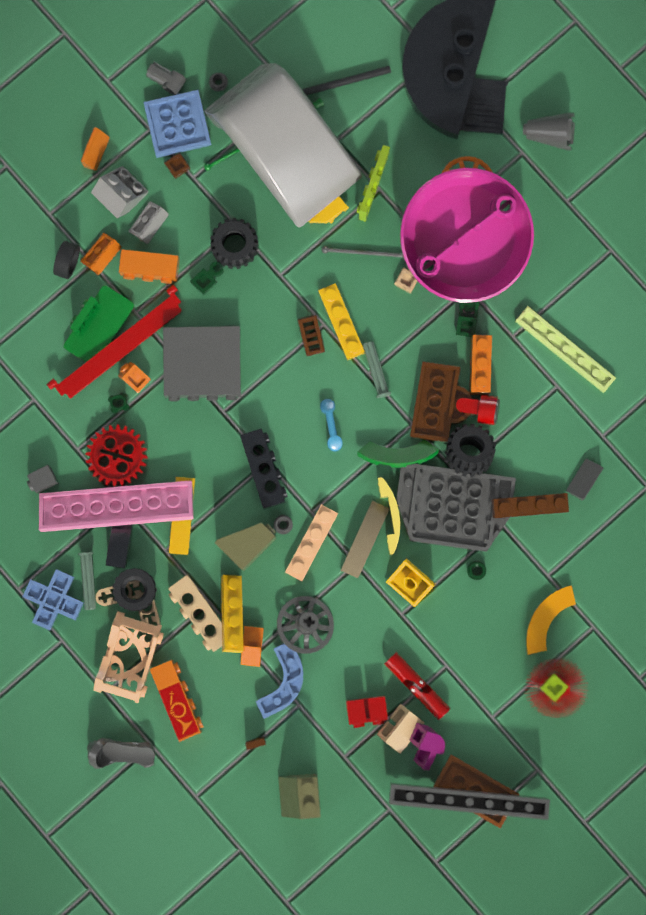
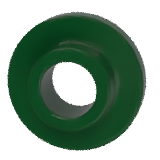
M473 561L467 567V574L473 580H480L486 575V567L480 561ZM474 567H478L480 569L479 574L473 573Z

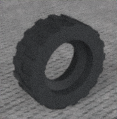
M126 569V571L121 572L116 577L113 584L115 601L119 606L129 611L146 609L153 603L152 601L156 597V583L153 577L142 569ZM138 580L143 584L144 593L139 599H130L126 595L125 587L128 582Z

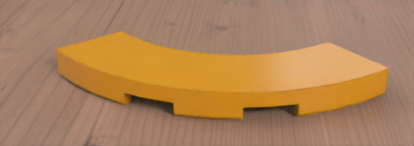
M572 585L550 594L534 611L526 634L527 655L547 651L546 636L552 620L565 608L576 605Z

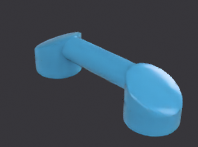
M324 399L320 404V410L326 415L330 435L327 446L331 451L337 452L342 448L343 442L337 436L333 416L335 403L331 399Z

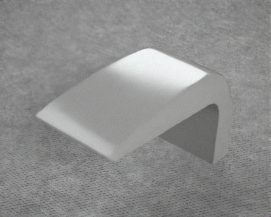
M276 63L261 64L204 110L214 126L225 131L297 227H302L362 177L361 171L301 87L284 68Z

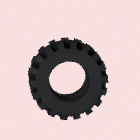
M232 218L231 221L225 219L223 224L221 222L218 223L217 229H213V235L210 237L212 253L217 262H220L224 267L228 266L229 269H233V267L241 269V266L244 265L246 267L249 262L252 263L254 256H257L259 244L256 231L251 227V224L249 222L245 223L241 218L240 221ZM231 235H240L245 239L246 245L239 252H228L223 246L226 238Z
M464 424L462 429L457 427L455 432L450 434L445 455H447V463L450 462L449 467L451 469L455 468V473L459 474L461 472L463 473L462 476L466 477L467 474H470V477H474L476 473L479 476L483 471L486 472L489 466H491L496 451V443L493 442L494 437L489 435L487 429L484 431L480 425L475 427V424H470L467 427V424ZM472 445L481 454L468 456L462 452L460 447Z

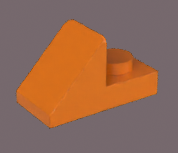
M244 626L241 665L260 667L264 628Z

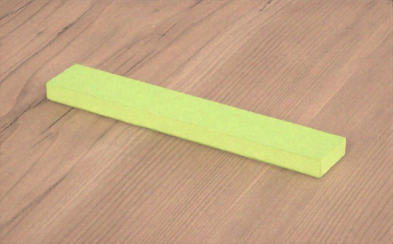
M529 306L516 319V323L601 392L604 393L616 379L614 375Z

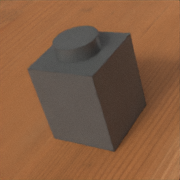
M49 465L27 475L29 479L27 484L30 490L35 491L37 494L59 484Z

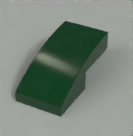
M480 301L460 302L456 335L467 337L475 335Z

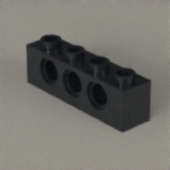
M261 428L240 435L263 509L286 503L284 498L288 496L285 487H280L279 480L282 477L279 468H274L273 462L276 459L273 450L269 451L267 444L270 443L267 432L263 433ZM262 446L264 448L263 454L255 455L253 453L254 448ZM262 464H268L270 470L264 474L259 471V467ZM268 482H273L276 484V488L274 491L268 492L265 489V485Z

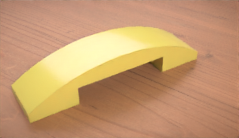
M380 477L377 479L380 498L388 497L394 534L387 535L386 538L389 555H393L400 535V515L393 492L386 481Z

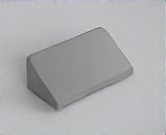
M150 201L128 232L148 244L168 217V213L162 207Z

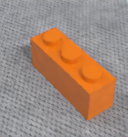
M121 249L119 273L124 279L134 280L137 277L147 282H153V279L161 280V283L172 284V281L177 282L180 259L177 255Z
M473 335L471 338L470 395L490 394L492 335Z

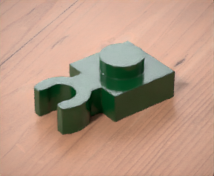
M215 261L210 264L208 272L203 268L190 281L203 296L217 283L214 278L224 273L223 268L218 272L213 270L217 265Z

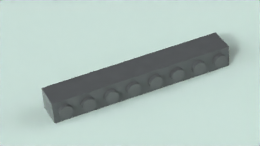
M390 783L389 792L390 805L544 820L549 818L550 799L545 797Z

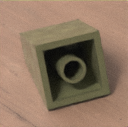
M262 523L220 538L214 543L245 571L276 540L274 536L276 531L269 524L264 526Z
M317 773L278 777L282 817L296 819L321 817Z

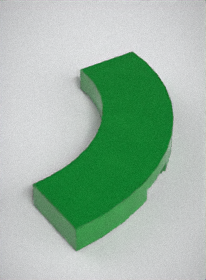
M425 439L416 445L399 449L382 447L369 441L357 451V456L375 465H390L391 468L407 467V465L415 463L421 464L439 454V449Z

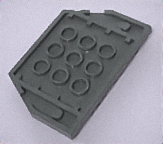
M419 464L401 467L396 502L409 540L412 542L487 552L510 518H493L491 499L514 497L516 478L484 473L479 476L476 473L474 477H470V474H467L465 477L462 476L463 473L461 472L459 474L455 473V469Z

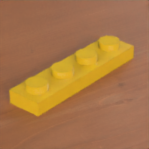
M336 283L318 290L347 361L365 354Z
M222 575V652L241 653L243 652L242 576Z

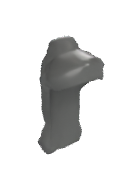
M101 738L87 745L88 762L95 769H101L115 762L136 763L144 768L154 765L155 752L152 744L149 742H121L110 738Z

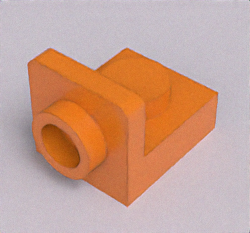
M132 362L124 364L118 374L137 393L151 380Z

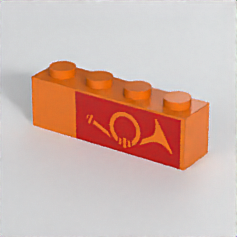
M173 660L151 668L150 672L178 741H183L201 733V728L204 726L201 718L196 717L194 713L196 706L193 699H189L186 692L189 689L185 680L181 681L179 674L182 672L178 662L174 663Z

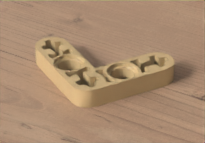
M133 580L128 582L126 588L129 590L128 597L130 599H139L143 595L142 591H134L136 595L132 596L133 592L130 585L133 584V588L139 587L140 581ZM113 586L97 592L96 601L99 605L109 606L117 604L114 601V597L108 598L107 603L100 600L103 592L107 595L113 594L111 591ZM154 599L152 601V609L148 612L140 610L139 614L141 621L149 624V618L144 619V615H150L155 612V616H151L153 622H157L156 626H158V624L161 625Z

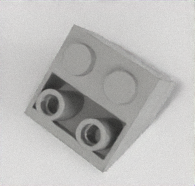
M121 166L101 176L91 193L118 219L129 213L149 191L127 169Z

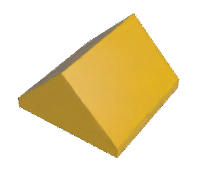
M407 558L386 581L388 585L414 607L436 585Z

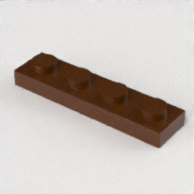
M568 493L491 499L493 518L569 512Z

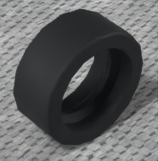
M64 241L61 244L54 262V275L65 279L71 278L80 254L79 245Z

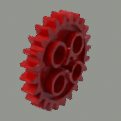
M117 424L116 430L109 425V431L102 428L103 434L100 435L98 432H95L97 439L90 438L93 445H87L91 452L85 453V455L90 457V459L86 460V463L92 464L88 470H95L92 475L93 477L100 475L99 482L106 479L105 483L107 486L112 481L113 486L116 487L118 482L124 486L126 480L131 484L132 477L138 479L137 472L143 474L140 467L147 466L143 460L148 459V456L143 455V453L148 451V449L141 447L145 444V441H138L141 437L140 434L134 436L135 430L132 429L128 432L127 426L121 430L119 424ZM109 439H114L116 442L115 446L111 449L107 448L106 442ZM127 445L134 447V451L131 454L124 453V448ZM103 449L117 454L119 451L121 456L131 458L133 462L121 458L115 460L112 455L101 453V450ZM103 457H108L109 464L102 467L100 460ZM121 463H126L128 466L127 470L123 473L119 472L118 466Z

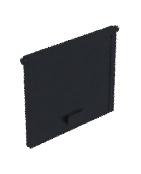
M475 78L460 131L503 134L506 86H508L509 82Z

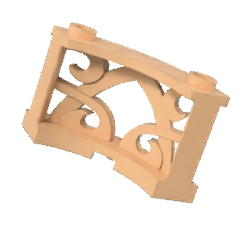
M117 611L111 627L106 655L103 656L93 691L100 693L105 691L139 703L140 698L146 695L148 686H145L157 644H161L164 633H161L162 625L158 624V626L125 617V613ZM126 627L131 628V629H135L134 633L131 632V631H130L129 629H127ZM139 631L151 634L152 640L146 642L144 639L146 635H142L138 639L137 634ZM121 638L125 639V642L128 638L130 639L125 646H122L119 642ZM134 643L142 661L134 668L124 672L122 660L114 655L115 651L126 650ZM151 647L148 656L145 648ZM113 663L119 664L120 673L117 674L118 668L116 670L112 669ZM142 669H144V672H143V675H142V678H141L137 673L140 672ZM127 678L129 687H131V681H136V691L122 688L123 679ZM119 681L118 686L105 683Z

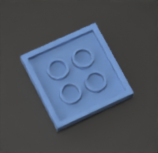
M198 90L143 102L156 158L211 145Z

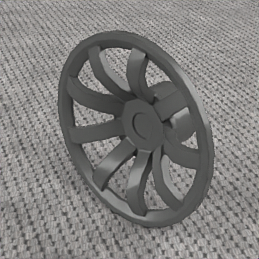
M309 596L293 598L281 608L278 614V635L289 649L297 653L310 654L317 652L325 647L332 637L334 630L332 614L328 607L316 598ZM299 601H310L307 612L302 610ZM315 603L324 610L317 615L312 613ZM294 604L299 615L295 616L286 612L287 608ZM327 615L329 626L319 624V619ZM283 616L295 621V624L282 627ZM297 629V633L288 641L283 632ZM317 629L329 631L324 641L317 634ZM301 634L304 635V649L293 645ZM312 634L319 645L309 649V636Z

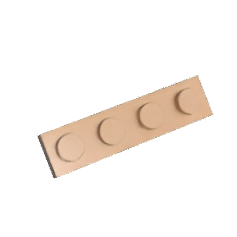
M321 504L285 573L303 581L338 515L337 512Z

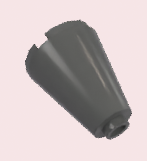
M569 112L528 120L527 124L523 126V135H526L528 140L571 151L572 147L569 144H573L575 123L572 122L571 118H575V113Z

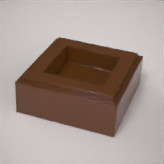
M180 152L164 162L174 179L190 170V166Z
M265 737L246 741V749L249 750L266 745Z

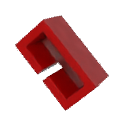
M385 696L346 701L349 725L353 724V728L365 727L367 722H372L373 725L384 724V720H388Z

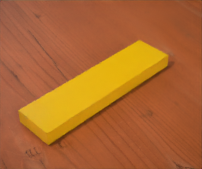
M176 477L175 482L192 481L194 500L195 478ZM192 519L172 521L169 554L189 555Z

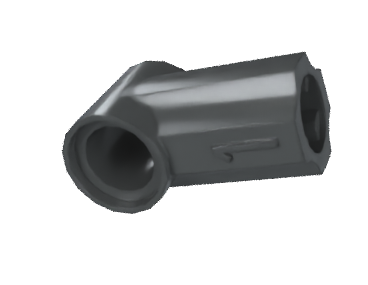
M156 62L149 66L146 73L147 78L160 84L163 89L172 95H177L186 81V78L174 70L170 71Z

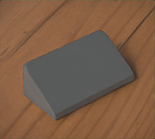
M585 459L566 491L583 501L604 468Z

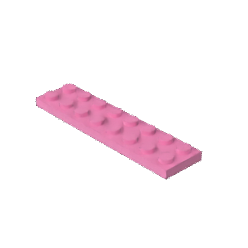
M192 481L39 493L40 532L194 519Z

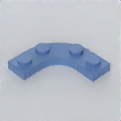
M285 644L274 648L284 673L282 684L273 693L256 701L264 719L289 706L295 700L302 687L303 667L297 652L289 649Z

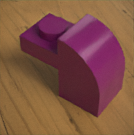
M420 723L416 724L409 739L418 748L413 761L422 769L429 771L436 754L443 755L445 743L443 738L430 726Z

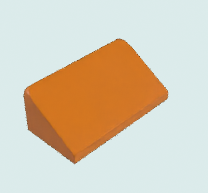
M97 127L93 129L81 159L84 167L94 171L98 169L109 141V136Z
M103 233L80 262L99 275L119 252L121 245L115 239Z

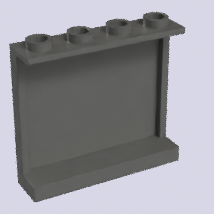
M240 326L163 327L164 397L168 398V401H180V398H188V401H199V398L216 401L218 397H226V400H237V397H241Z

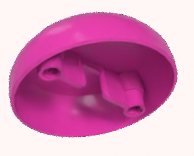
M460 168L446 171L423 184L410 199L400 226L401 251L413 277L429 292L454 302H479L490 299L508 289L527 266L534 243L531 213L521 194L504 178L477 168ZM510 205L507 211H502L505 207ZM426 260H430L427 264L423 266ZM434 264V267L431 271H425L431 265Z

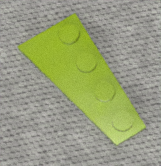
M383 145L382 149L376 153V166L371 168L368 177L371 180L369 185H365L363 191L364 199L363 202L359 203L356 212L359 213V220L366 222L390 153V147Z

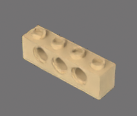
M186 575L168 588L171 592L168 595L174 603L178 602L182 608L179 611L184 618H190L193 623L191 628L197 635L201 634L205 639L202 643L208 651L212 649L215 652L222 647V621L191 578ZM187 593L193 596L191 604L183 602V597ZM197 609H202L205 613L202 620H197L194 617ZM208 625H214L216 628L213 636H208L205 632Z

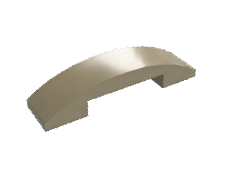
M374 501L371 502L342 566V572L359 578L390 508Z

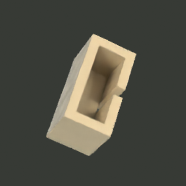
M402 704L390 716L397 724L393 726L387 721L377 733V736L400 754L408 746L416 724H424L422 720Z

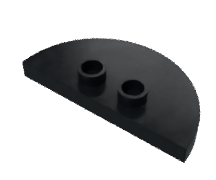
M445 0L439 3L417 22L405 46L402 67L403 82L412 107L433 129L457 140L496 0Z

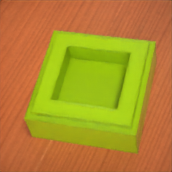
M554 673L540 687L554 702L568 688Z

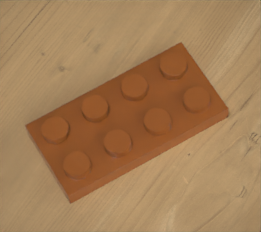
M451 754L433 787L519 795V793ZM474 813L500 829L507 816Z

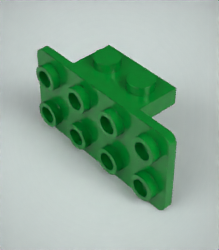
M106 285L101 287L95 298L90 296L89 299L84 300L80 307L82 310L70 322L72 333L64 343V349L84 362L90 360L112 342L134 308L133 302Z

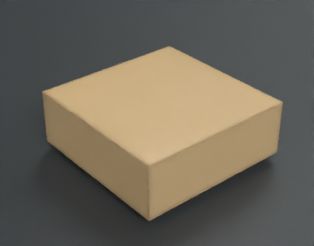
M403 267L394 285L411 294L418 281L408 269Z

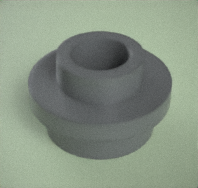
M214 73L209 79L210 87L217 92L223 91L228 85L227 77L223 73ZM217 80L222 81V84L216 85L215 82Z
M281 515L275 519L274 528L279 534H288L293 528V522L290 517ZM282 521L287 523V527L284 529L280 527Z

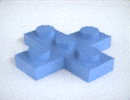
M56 569L49 586L30 579L22 597L40 605L32 623L51 630L58 613L77 620L84 602L67 595L75 577Z

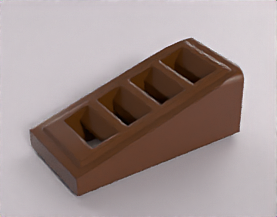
M314 314L298 318L297 322L306 356L325 352L317 316ZM313 321L314 325L303 327V323ZM315 329L314 333L305 335V331ZM317 336L318 340L307 342V338ZM319 344L318 348L309 350L308 346Z

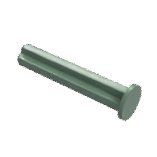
M373 342L364 343L363 348L378 394L376 397L383 398L389 396L391 392L388 391Z
M93 552L78 553L81 560L85 610L96 609L92 565Z

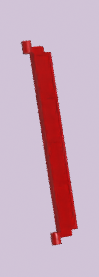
M174 285L170 286L166 290L170 296L62 382L58 384L53 378L46 384L48 388L52 390L55 387L61 396L66 393L70 399L182 312L178 306L181 301L175 295V292L178 291Z

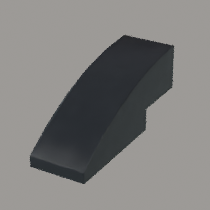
M134 524L112 526L105 566L127 568Z

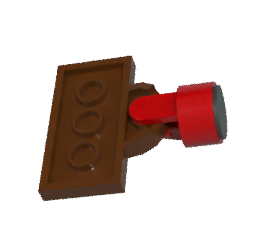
M422 361L410 437L448 443L451 424H460L466 421L471 414L478 415V423L495 425L498 420L500 399L488 395H482L480 400L472 399L470 393L464 387L458 386L460 367Z

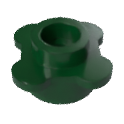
M125 393L109 396L108 401L111 404L112 413L117 414L118 411H127L129 409Z

